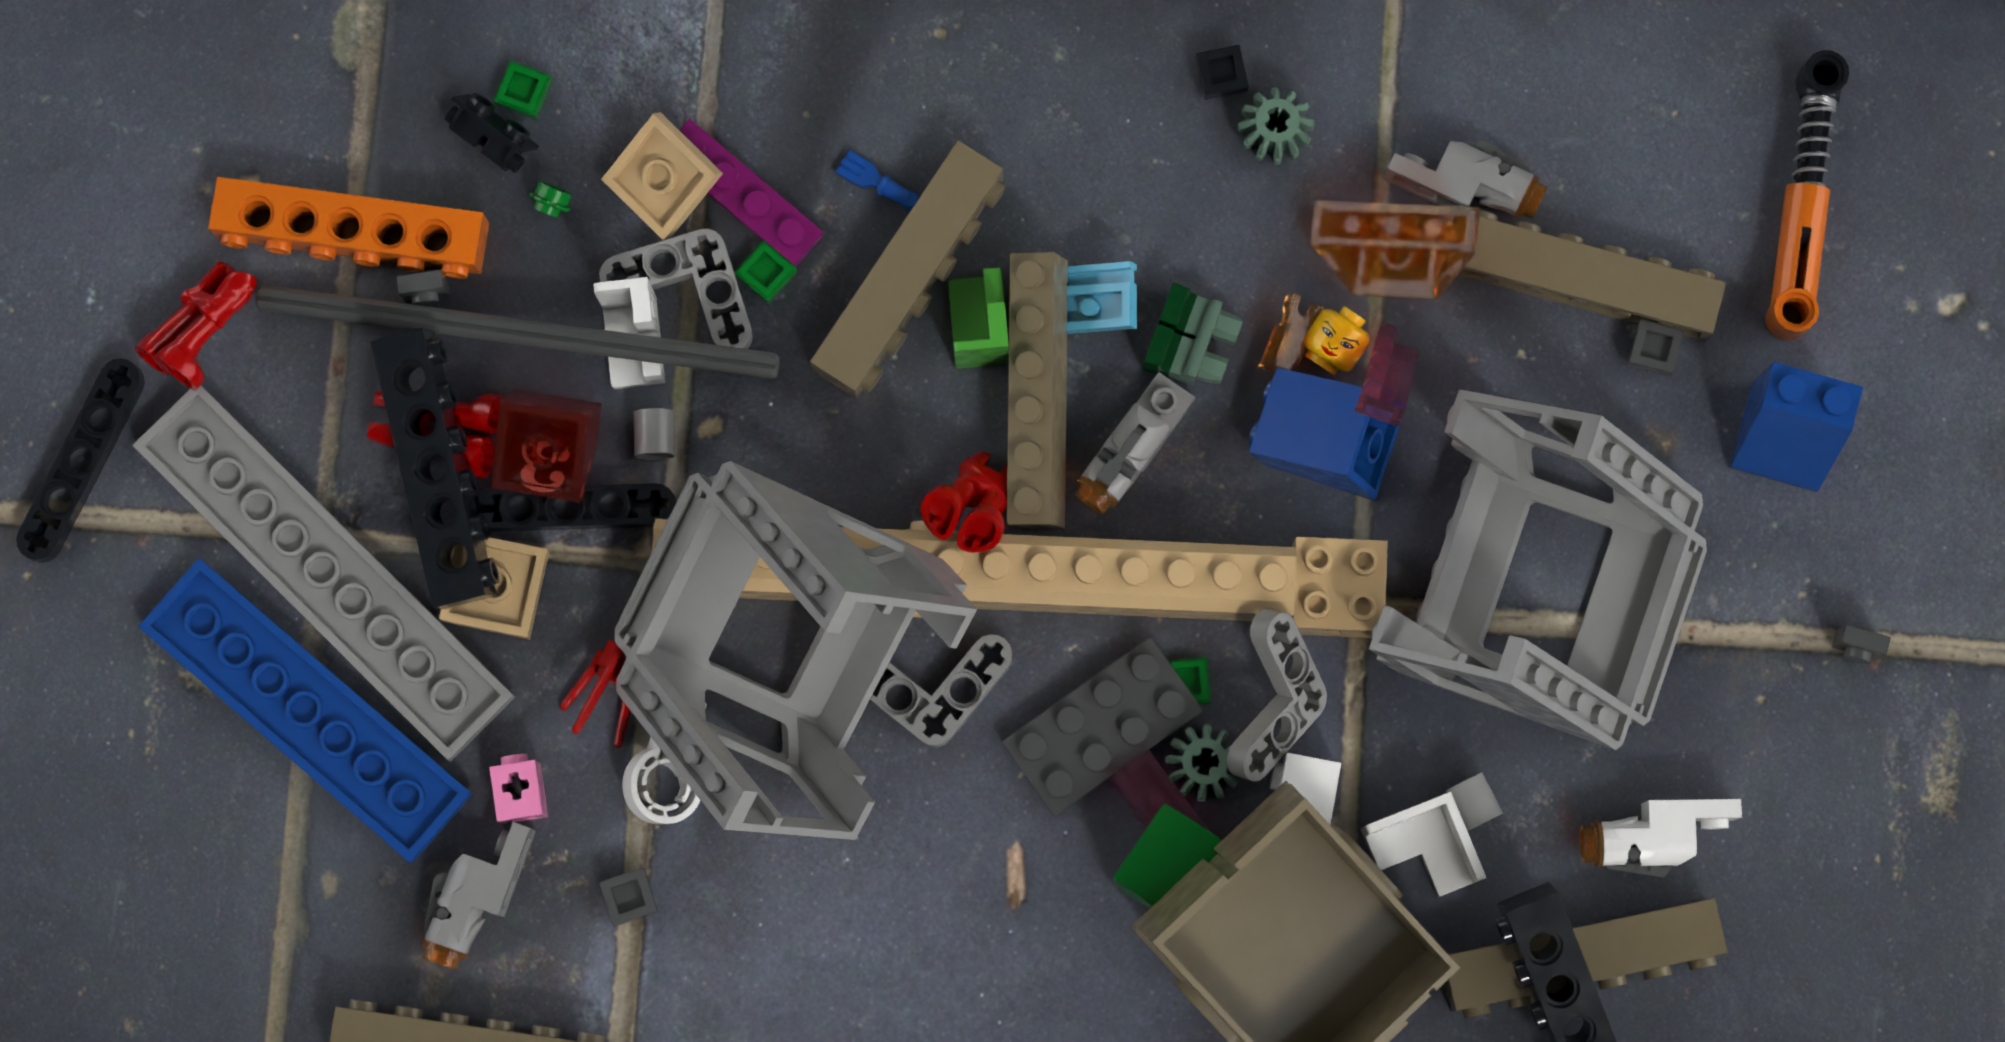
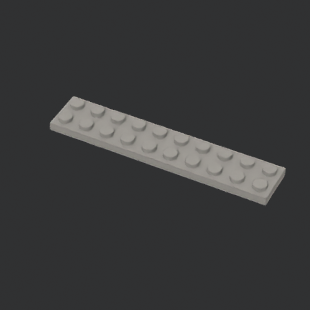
M202 385L196 391L189 389L132 445L448 761L451 762L515 698Z

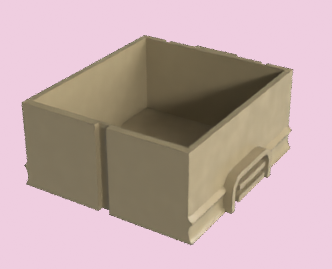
M1287 781L1280 785L1214 848L1218 854L1209 863L1202 859L1131 926L1135 933L1174 973L1176 978L1171 982L1227 1042H1390L1409 1024L1406 1019L1431 996L1428 992L1432 988L1437 991L1460 969L1455 961L1399 901L1403 894L1362 848L1340 827L1336 826L1333 829L1310 802Z

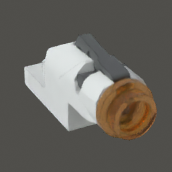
M1741 799L1648 800L1641 803V820H1638V816H1633L1616 821H1592L1591 826L1580 827L1579 850L1582 863L1592 862L1593 867L1604 866L1606 870L1665 878L1672 866H1678L1696 856V821L1701 822V829H1728L1729 821L1742 818Z

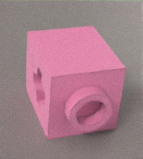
M515 754L501 757V765L489 767L497 822L505 825L512 822L517 823L548 818L541 763L536 760H528V754ZM516 777H519L525 783H529V788L522 790V798L520 799L508 792V787L515 785Z

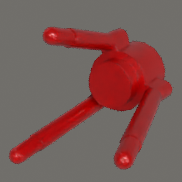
M608 640L603 651L597 650L589 667L560 703V709L562 711L567 710L596 674L599 677L572 727L574 734H579L606 685L610 683L616 686V679L625 663L626 655L614 641ZM623 700L614 739V746L616 748H620L623 745L630 716V709Z

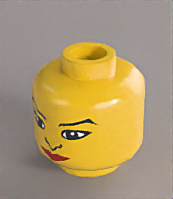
M1345 306L1342 307L1339 313L1332 309H1323L1303 338V344L1308 349L1305 356L1334 376L1338 370L1341 372L1351 371L1370 344L1369 334L1362 329L1366 320Z

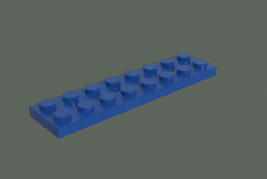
M197 559L138 626L409 863L413 864L473 795L463 784L202 559Z

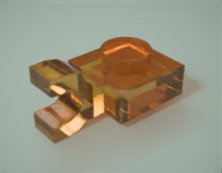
M1295 293L1287 294L1283 303L1282 320L1280 325L1274 326L1258 367L1275 374L1277 367L1286 370L1296 367L1305 351V345L1302 341L1307 330L1303 327L1313 325L1324 307L1318 304L1310 305L1307 314L1303 317L1298 312L1301 296Z

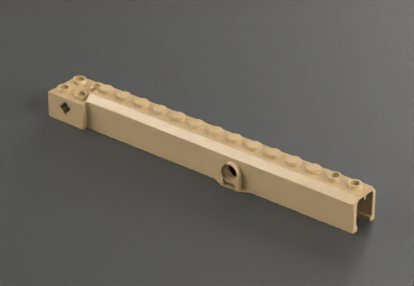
M655 519L652 551L668 519ZM913 521L910 523V528L906 530L879 529L943 559L967 584L963 594L977 609L1253 621V618L1259 611L1270 608L1290 614L1301 635L1372 638L1373 627L1380 618L1383 606H1386L1388 541L1296 537L1292 547L1003 534L995 548L985 552L970 553L961 550L957 546L958 532L954 531L947 540H941L930 532L924 521ZM841 527L860 548L873 549L882 546V544L846 527ZM759 557L739 597L744 599L798 601L761 557ZM916 611L913 617L922 618Z

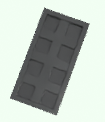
M1149 637L1004 739L1002 744L1052 815L1056 817L1203 713V709L1153 639Z

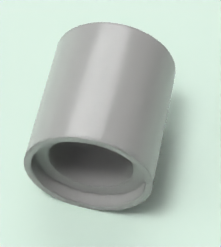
M647 408L634 411V457L643 460H663L675 457L674 411L664 408Z
M1483 772L1446 790V793H1452L1467 831L1503 814Z

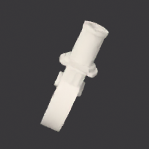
M652 737L647 749L636 754L628 763L622 781L623 795L629 809L641 820L651 824L677 823L690 816L699 805L700 799ZM657 765L667 766L674 773L675 777L678 778L680 789L675 797V804L661 806L651 800L647 791L638 792L637 786L647 784L649 772ZM677 803H683L675 813L668 816L667 811L677 809L679 807Z

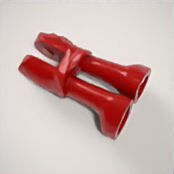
M218 261L195 287L181 293L180 300L183 306L154 331L145 335L135 346V352L157 372L167 377L171 374L183 385L196 391L205 379V374L197 361L199 351L215 332L224 328L226 322L249 302L257 285L256 278L244 271H236L235 268L227 263Z
M382 391L374 392L373 406L386 409ZM484 394L472 402H457V407H453L456 424L483 433L496 434L503 419V397L498 394ZM431 411L425 413L420 419L419 427L424 436L433 431L432 429H427L430 421H436ZM369 422L366 438L378 444L395 448L390 425L387 423ZM466 434L468 450L463 452L467 469H472L475 477L487 478L494 462V442L486 436Z
M980 451L967 457L960 464V475L953 482L952 487L945 484L936 486L928 491L921 502L920 512L925 525L934 536L941 540H947L951 537L966 507L974 508L965 518L957 536V546L961 550L970 553L985 552L995 548L1003 537L1005 530L1002 514L1007 507L1008 462L1001 472H997L987 467L991 454L985 451Z

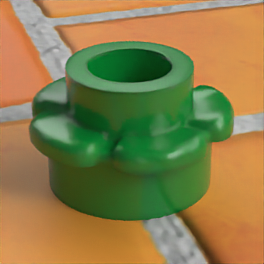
M539 181L535 192H529V196L536 200L533 208L542 213L558 218L561 211L569 212L571 209L568 207L572 194L554 185Z

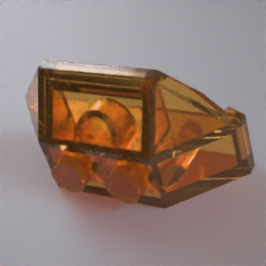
M1315 201L1310 246L1318 255L1322 256L1331 270L1354 295L1437 300L1475 255L1481 208Z

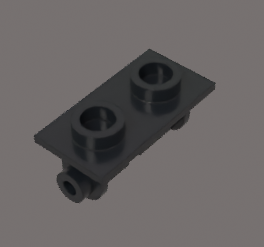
M477 93L452 97L451 100L460 108L454 106L446 114L445 120L449 123V129L473 147L479 144L484 135L489 138L481 153L502 170L507 171L510 169L516 173L525 162V158L521 154L539 148L536 143L528 138L530 133L525 127L510 119L506 121L494 112V104L487 98Z

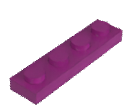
M689 118L679 131L723 173L707 195L761 241L765 240L797 267L823 238V231Z

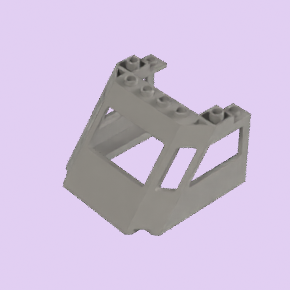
M1459 389L1454 405H1452L1448 412L1444 433L1453 438L1451 446L1472 460L1468 474L1461 483L1458 503L1453 517L1446 526V537L1439 557L1433 564L1431 580L1424 601L1418 607L1417 621H1412L1392 607L1383 606L1380 618L1372 630V641L1369 650L1377 654L1376 659L1398 673L1617 750L1623 745L1631 723L1644 726L1651 720L1707 553L1706 539L1695 532L1703 508L1702 494L1601 415ZM1500 411L1540 418V424L1567 444L1527 431ZM1538 447L1577 461L1613 488V502L1607 503L1536 478L1533 469L1532 448ZM1533 503H1539L1612 529V535L1568 665H1565L1535 644L1521 637L1509 635L1503 654L1488 650L1483 646L1530 506ZM1456 676H1460L1461 678L1465 679L1466 681L1473 684L1482 691L1462 685L1452 680Z
M729 461L721 465L717 475L706 477L700 473L689 475L614 629L615 643L626 655V660L616 679V693L724 830L856 840L875 801L862 787L866 775L844 750L915 612L919 613L949 648L957 649L977 608L963 594L967 584L943 559ZM839 525L882 544V546L873 549L860 548ZM759 557L762 558L820 625L788 691L785 693L777 692L709 661V657ZM712 690L780 721L782 751L777 753L706 721L705 692ZM727 747L788 774L825 819L781 816Z

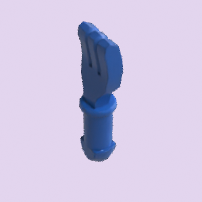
M851 150L847 151L845 158L840 162V166L834 171L838 176L859 188L877 189L876 193L878 195L886 196L909 212L920 198L919 193L916 191L912 192L896 183L889 175L881 176L874 164Z

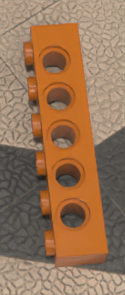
M217 177L208 229L217 239H221V245L236 249H246L248 243L265 245L264 250L275 254L290 255L292 249L309 251L308 256L319 260L334 261L336 255L353 257L352 261L363 266L378 267L380 261L397 263L398 269L407 272L421 273L424 271V267L441 269L444 275L448 277L466 279L468 278V273L481 275L489 221L483 212ZM263 209L270 210V219L265 225L261 227L251 226L252 217L256 212ZM306 215L315 217L314 225L309 231L305 233L295 232V225L301 217ZM350 221L359 223V230L355 236L349 239L339 238L340 228L345 223ZM393 227L403 229V236L398 243L393 245L383 244V236L387 230ZM437 233L448 235L447 243L442 249L438 251L427 249V242L431 236Z

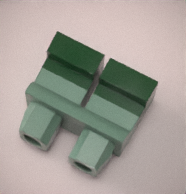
M1173 282L1161 313L1159 324H1157L1146 354L1143 370L1154 374L1160 372L1167 378L1194 386L1196 379L1220 385L1229 359L1207 352V348L1211 338L1235 346L1243 320L1221 310L1223 302L1213 299L1208 300L1189 292V288Z

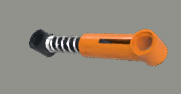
M1821 50L1813 54L1800 69L1795 80L1796 90L1802 101L1803 111L1799 113V117L1803 120V124L1797 129L1801 139L1795 145L1799 150V154L1794 158L1797 170L1792 173L1795 183L1788 184L1785 187L1771 304L1765 314V323L1769 332L1783 341H1793L1800 338L1814 325L1819 315V305L1816 300L1830 198V189L1822 182L1823 173L1828 172V169L1824 166L1825 158L1830 157V154L1826 152L1827 143L1832 142V139L1828 137L1829 128L1834 127L1833 123L1830 122L1831 113L1836 112V104L1840 101L1841 89L1847 83L1849 77V66L1846 60L1839 53L1831 50ZM1822 70L1826 72L1831 78V85L1824 86L1819 84L1813 77V71ZM1798 259H1799L1797 283H1796V288H1795L1796 274H1797V266H1798ZM1790 305L1798 309L1801 314V323L1793 324L1788 322L1783 316V306Z

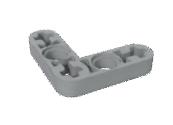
M707 228L698 229L612 256L602 264L599 272L600 282H607L610 278H613L615 276L614 269L617 267H622L625 273L639 270L635 261L642 259L643 269L649 278L653 290L693 278L714 344L743 349L750 347L753 339L752 328L725 242L716 231ZM708 240L710 246L718 245V249L712 251L716 269L725 265L726 270L711 271L700 278L699 273H706L708 270L703 256H694V252L700 250V242ZM663 252L670 253L676 259L674 270L667 275L654 273L651 269V261L654 256ZM638 273L631 275L626 279L641 278V276ZM715 281L727 282L732 288L730 298L720 304L712 303L708 300L706 292L711 283ZM735 307H739V312H730L735 328H744V332L738 335L739 342L731 345L728 339L720 340V336L726 333L722 316L720 315L713 319L712 314H724Z
M1270 608L1262 609L1255 615L1250 627V637L1277 695L1233 742L1227 755V765L1232 775L1254 782L1261 780L1270 772L1321 715L1327 702L1325 685L1294 619L1288 613ZM1292 654L1293 664L1290 672L1286 675L1285 664L1289 655ZM1281 718V729L1278 736L1274 739L1273 729L1276 721Z
M989 634L982 636L975 642L932 696L889 662L885 672L889 671L894 676L883 683L878 696L873 694L869 701L921 743L928 747L937 748L944 746L955 736L1007 672L1012 663L1011 646L1005 638L999 635ZM999 645L1002 648L1000 657L1004 661L1000 666L996 663H991L986 668L983 675L991 679L984 685L976 673L964 668L969 662H972L977 669L984 660L981 649L984 646L992 649ZM961 678L971 680L977 688L975 698L966 704L954 701L950 694L952 684ZM904 685L912 692V702L906 709L894 710L887 704L886 695L893 686ZM943 697L950 708L961 712L962 715L958 720H955L950 713L943 722L946 733L942 737L935 733L929 738L924 734L927 726L923 720L927 716L935 719L940 715L944 708L936 703Z

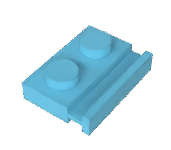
M1125 261L1067 266V334L1137 329V284L1134 283V271H1137V264Z

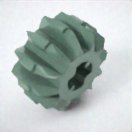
M1273 87L1270 92V100L1262 93L1257 92L1253 96L1255 106L1245 104L1242 107L1241 114L1247 120L1239 122L1238 132L1248 135L1243 141L1245 149L1259 146L1256 154L1258 161H1262L1266 153L1269 152L1273 153V163L1276 165L1281 164L1283 151L1289 158L1295 160L1299 156L1297 146H1309L1311 138L1305 132L1313 130L1315 124L1313 119L1304 117L1310 108L1307 102L1296 106L1293 105L1297 95L1296 92L1290 91L1286 99H1280L1279 89ZM1275 119V124H1278V121L1281 120L1285 124L1283 132L1277 133V128H1274L1273 132L1267 128L1269 120Z
M1210 724L1203 725L1202 739L1197 738L1192 727H1187L1184 732L1189 745L1177 738H1174L1170 744L1182 756L1169 755L1165 758V764L1180 766V770L1174 771L1168 776L1169 782L1174 783L1185 778L1187 782L1182 786L1179 792L1180 795L1186 797L1192 786L1198 787L1196 797L1200 803H1203L1206 799L1207 787L1211 788L1213 796L1219 800L1224 797L1219 781L1230 788H1235L1238 784L1235 777L1226 772V770L1229 771L1227 755L1231 745L1224 749L1222 744L1227 739L1229 732L1223 729L1218 734L1216 740L1210 739L1212 731ZM1201 752L1210 753L1209 760H1216L1217 767H1211L1207 775L1197 772L1199 766L1195 768L1192 766V760L1198 759Z

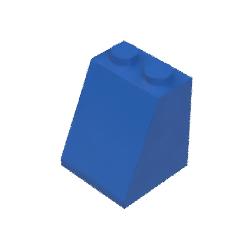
M1773 362L1751 383L1729 468L1818 492L1853 430L1863 387Z
M1277 367L1273 380L1268 382L1264 390V408L1260 420L1254 424L1250 432L1249 452L1266 466L1376 501L1403 417L1374 389Z

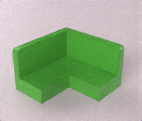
M1001 267L983 269V277L950 280L948 282L955 369L1009 364V343Z

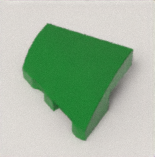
M1164 803L1113 879L1119 891L1150 909L1202 859L1209 863L1218 854L1214 848L1222 840Z

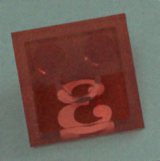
M516 389L500 400L492 488L580 502L583 498L597 449L602 403Z

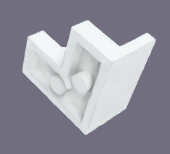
M648 277L593 284L594 294L603 309L605 330L661 338L657 298ZM608 357L610 381L614 389L666 383L664 364Z
M1451 792L1370 823L1360 829L1373 862L1381 870L1420 855L1437 898L1486 878Z

